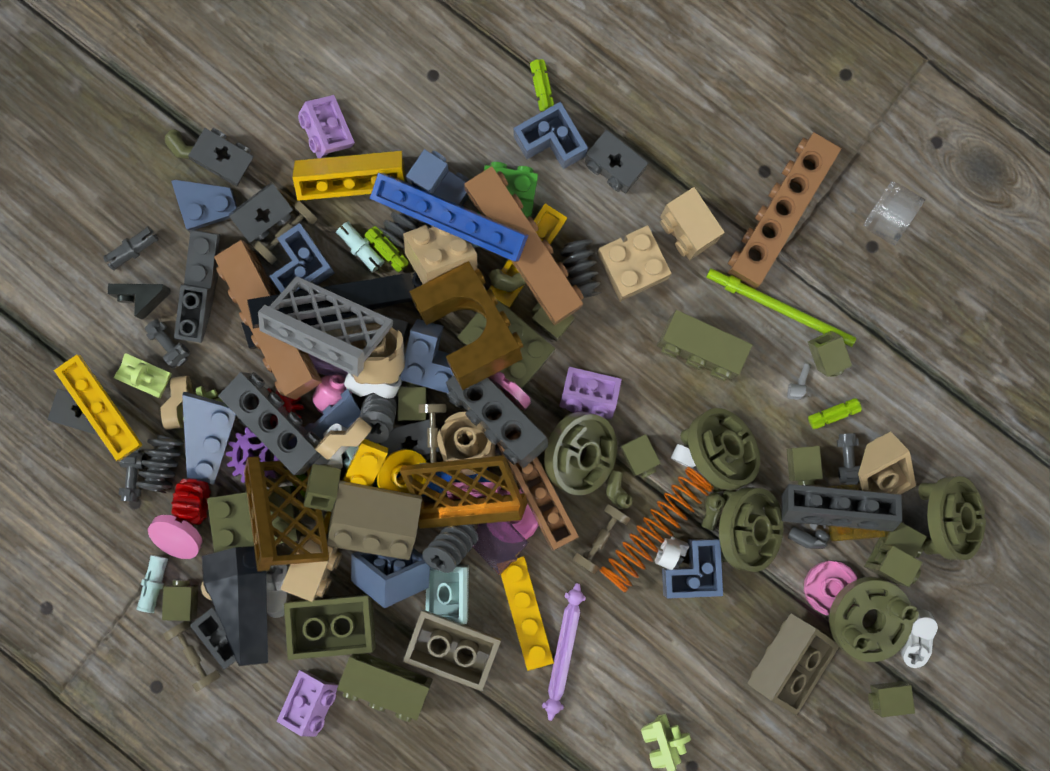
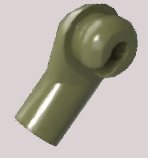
M172 129L165 135V144L175 157L189 159L188 155L194 146L185 145L181 132Z
M494 269L489 274L491 284L505 292H512L526 284L520 273L509 276L502 273L501 269Z
M612 470L608 478L606 495L615 507L628 509L631 507L633 499L621 487L623 472Z
M714 492L706 497V514L701 527L712 531L715 530L721 510L725 504V500L720 494Z

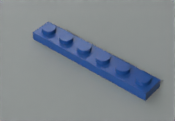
M378 173L370 199L514 262L519 261L528 238L527 234L385 173Z

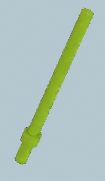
M712 268L709 269L706 278L725 286V290L733 294L737 292L823 334L833 331L842 336L844 343L850 347L856 341V337L741 283V279L733 275L729 277Z

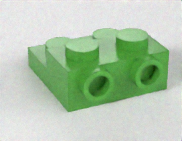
M491 162V166L496 173L501 171L509 184L506 188L510 194H516L524 207L521 210L526 218L531 217L538 174L533 173V168L518 166L517 170L507 169V164ZM485 165L484 171L491 166Z

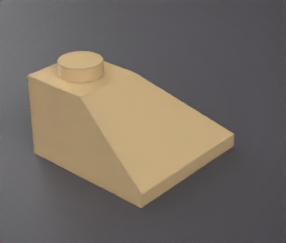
M891 431L867 444L858 473L862 491L903 494L916 486L910 451Z

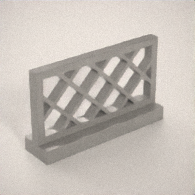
M298 276L292 280L270 306L264 305L258 311L259 329L261 332L357 377L363 371L366 359L393 326L392 319ZM299 287L308 291L309 295L294 298L293 293ZM327 300L332 302L333 306L318 309L316 302ZM312 303L314 310L298 312L297 305ZM292 306L294 313L284 314L278 310L283 307ZM349 311L357 314V318L343 320L341 313ZM336 314L338 321L322 322L321 316ZM316 317L318 324L310 326L301 322V320ZM374 322L382 325L380 329L367 331L365 324ZM361 326V333L347 335L345 327ZM341 328L343 336L333 337L325 331ZM365 340L367 345L361 350L351 345L350 342Z

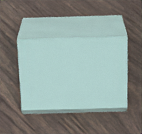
M457 565L454 571L450 573L430 567L429 588L426 589V611L461 624H467L469 565Z

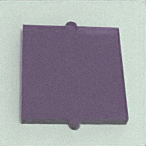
M509 521L478 524L476 529L478 541L473 548L498 575H501L512 562L517 561V556L529 542Z

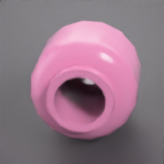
M335 374L321 378L322 383L316 387L312 396L313 403L320 413L323 414L325 408L329 405L334 406L342 398L341 394L347 389L344 385V377Z

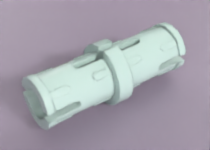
M349 221L345 222L342 226L348 231L349 235L340 227L336 234L347 243L354 256H358L372 273L379 268L372 262V259L380 267L385 261L370 247V242L367 238H362Z
M156 555L150 556L145 579L141 581L143 587L136 610L147 613L155 612L160 589H163L164 586L162 580L168 558Z

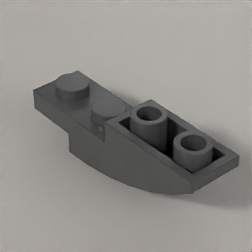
M190 230L184 284L180 285L175 339L199 343L203 341L218 277L216 270L218 264L214 256L218 255L220 234Z

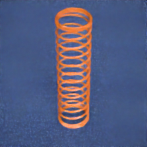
M687 467L685 469L691 481L682 476L678 477L680 484L685 490L677 485H671L672 490L679 499L670 493H664L665 498L674 508L662 501H657L660 509L668 517L655 509H650L653 517L662 526L647 517L643 518L646 525L655 535L640 525L636 526L639 533L648 543L632 533L629 534L632 541L641 551L627 542H622L625 549L635 560L623 552L615 550V553L630 570L614 559L608 558L610 564L624 579L604 566L599 569L601 573L624 593H626L628 588L623 583L628 586H632V583L616 565L636 578H639V575L622 556L641 569L646 570L645 565L628 547L653 562L652 557L634 538L656 553L659 551L640 529L659 542H664V539L647 521L671 537H674V534L661 522L654 512L681 529V526L667 513L661 504L684 520H688L668 496L684 505L690 511L695 512L675 488L681 490L699 504H702L681 479L693 485L706 496H709V494L705 490L709 492L714 490L711 483L693 468Z

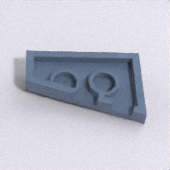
M347 388L341 394L342 398L334 406L329 405L323 410L324 415L315 423H309L304 428L308 432H314L322 440L324 438L323 434L333 424L337 423L348 429L359 418L361 409ZM296 436L289 441L292 448H295L297 445Z
M183 391L187 478L214 484L236 414L223 402Z

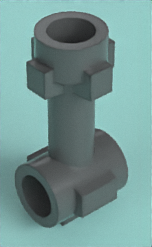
M158 319L153 320L145 327L148 333L146 336L150 340L156 338L167 351L163 359L170 367H181L188 360L187 357L191 355L189 349L181 342L175 345L164 331L167 328L165 323L160 322Z
M855 433L839 434V440H837V447H843L844 467L838 468L840 483H846V485H856L860 482L858 476L860 466L855 465L854 446L859 445Z
M135 450L119 461L121 468H127L125 488H119L121 501L138 502V496H141L142 489H136L138 469L145 468L141 462L147 460L146 454L142 453L141 450Z

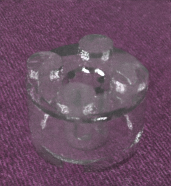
M891 181L863 226L868 231L895 246L926 199L899 183Z

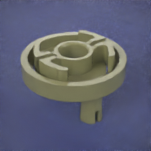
M722 408L710 409L697 416L692 421L690 428L681 432L682 442L689 446L690 454L696 467L714 487L713 491L719 493L723 490L739 489L752 482L757 476L760 467V454L756 440L748 426L734 413Z
M590 412L568 413L552 431L548 439V447L545 449V466L543 469L551 483L558 489L572 495H586L598 489L609 477L616 461L617 438L613 427L605 418ZM586 447V455L584 459L580 462V454L582 450Z
M963 476L944 477L937 483H921L918 490L919 496L922 500L929 499L927 518L931 537L926 538L924 541L925 554H941L948 560L971 559L981 546L986 526L984 505L975 485Z
M744 487L736 492L726 490L722 495L725 504L719 524L721 562H729L734 568L744 571L758 572L764 570L773 562L782 543L784 526L780 505L775 496L763 488Z
M864 577L846 585L835 597L830 609L829 626L833 639L843 651L861 661L878 662L892 657L902 649L911 634L913 623L919 617V612L916 611V607L911 605L906 594L896 585L881 578ZM883 589H885V591H886L885 595H880V594H878V595H871V596L868 597L869 594H874V593L884 594V590H883ZM875 609L877 613L875 623L870 627H863L862 620L864 615L869 610Z

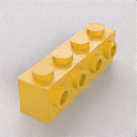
M402 151L296 160L294 162L293 182L297 201L371 194L378 173H385L405 182Z

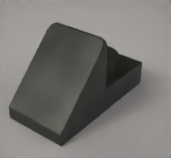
M108 283V295L117 298V302L134 303L135 299L134 316L141 320L146 318L170 294V288L164 284Z

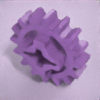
M248 427L245 428L246 435L241 433L235 434L238 441H229L228 444L233 447V451L226 452V456L232 457L233 460L227 463V466L236 468L232 475H242V483H245L244 469L247 457H254V450L261 451L259 455L260 462L270 461L271 451L263 442L258 445L250 440L257 436ZM242 449L243 459L240 461V451ZM274 455V460H273V461H280V460ZM275 470L264 471L265 477L278 478Z

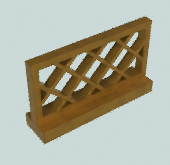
M505 455L406 465L400 469L410 494L421 496L423 493L436 500L434 502H424L422 499L418 521L420 529L522 520L528 504L525 493L520 494ZM491 466H499L502 475L499 477L486 469ZM462 469H469L478 475L475 479H472L460 471ZM443 471L452 476V478L447 482L435 475V473ZM411 474H418L427 480L423 485L414 480ZM481 476L495 483L492 489L478 482ZM455 479L469 486L466 492L452 484ZM431 481L444 490L440 494L427 487V485ZM500 486L509 491L511 495H501L495 491ZM472 489H475L486 495V497L476 498L470 492ZM449 491L461 499L450 500L445 497V494Z
M247 457L244 477L257 571H267L272 565L328 561L329 551L322 511L304 507V504L295 498L301 490L306 492L308 477L302 482L292 475L281 461L260 462L259 457ZM312 466L307 470L308 477ZM275 470L282 476L274 483L265 477L264 471ZM285 479L297 486V489L291 495L279 487ZM273 492H276L285 499L279 508L269 501L268 497ZM289 503L302 511L295 519L283 511ZM305 514L316 521V526L311 531L299 523ZM277 516L290 524L283 533L272 525L273 520ZM293 528L306 536L300 544L286 536ZM311 539L320 546L321 553H310L303 546ZM283 541L294 550L290 555L277 556L276 546Z

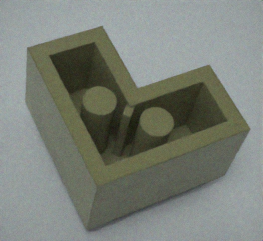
M901 522L893 532H882L864 567L891 583L910 587L920 577L921 569L919 568L923 562L916 558L924 551V541L927 536Z

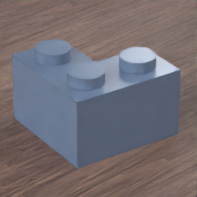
M561 102L513 128L514 139L526 159L550 147L561 167L565 169L586 156L588 147Z
M424 149L406 175L408 183L463 207L469 198L465 192L464 183L469 181V179L459 172L456 175L450 172L448 164L445 163L446 158L436 151L430 153Z
M300 223L277 238L292 259L287 265L270 275V278L281 293L296 276L319 285L335 274ZM298 287L296 291H302L303 289Z
M416 320L409 335L405 353V367L400 376L402 381L446 393L449 392L446 381L454 375L446 358L449 353L438 350L444 326L435 323L426 325L424 320Z
M688 539L689 567L673 568V570L662 568L663 596L666 598L723 596L721 545L719 539Z
M414 548L410 560L359 551L351 554V582L384 608L429 588L430 566L424 561L423 555Z

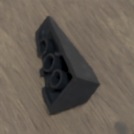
M254 546L234 547L202 556L203 585L206 592L209 593L215 607V613L222 623L226 633L225 636L238 666L267 664L266 571H257Z

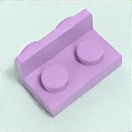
M334 95L304 103L299 112L298 119L301 127L306 130L310 149L313 153H316L317 158H325L328 153L351 148L355 142Z
M569 367L560 407L570 412H590L603 418L612 419L617 406L622 379Z
M299 670L277 722L300 736H317L324 726V719L329 707L335 701L338 685L333 682H325L306 670Z

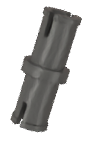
M147 226L131 239H124L122 245L104 255L103 259L105 262H111L107 265L112 270H116L117 267L132 257L134 259L139 257L141 251L159 239L156 234H152L154 231Z

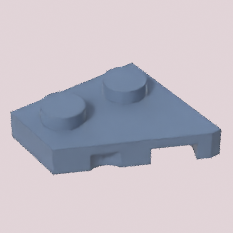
M180 180L171 181L186 230L188 231L230 219L229 213L237 208L231 188Z

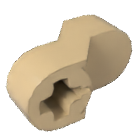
M189 376L171 378V397L160 407L165 430L183 428L182 394L183 391L193 394Z
M359 417L346 431L330 430L315 450L325 459L329 460L341 446L357 447L369 434L372 427Z

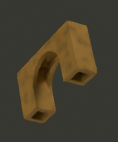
M469 261L410 291L414 304L426 325L451 312L462 309L476 311L486 318V327L477 340L446 356L449 366L462 390L522 360L520 349L524 347L517 332L513 334L510 332L508 326L511 324L505 312L497 310L495 305L498 302L492 290L486 291L483 284L486 282L479 269L474 270Z

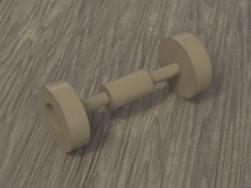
M300 201L293 205L300 215L290 224L284 225L275 234L276 238L267 247L259 240L252 245L271 265L278 260L270 252L279 243L278 237L296 226L303 218L311 225L318 220Z
M419 404V413H430V428H427V445L430 448L431 462L427 463H435L436 447H439L435 413L446 412V404Z
M607 504L604 512L612 516V519L605 529H601L593 541L592 545L594 547L585 558L576 553L573 557L575 562L594 574L597 573L600 567L591 562L598 549L601 550L611 535L609 532L618 520L627 526L631 518Z
M184 621L165 632L163 636L166 641L175 637L179 638L184 647L182 650L191 667L195 666L202 678L192 685L197 692L221 676L218 670L206 675L199 663L202 660L193 645L189 646L182 634L191 628L189 621Z

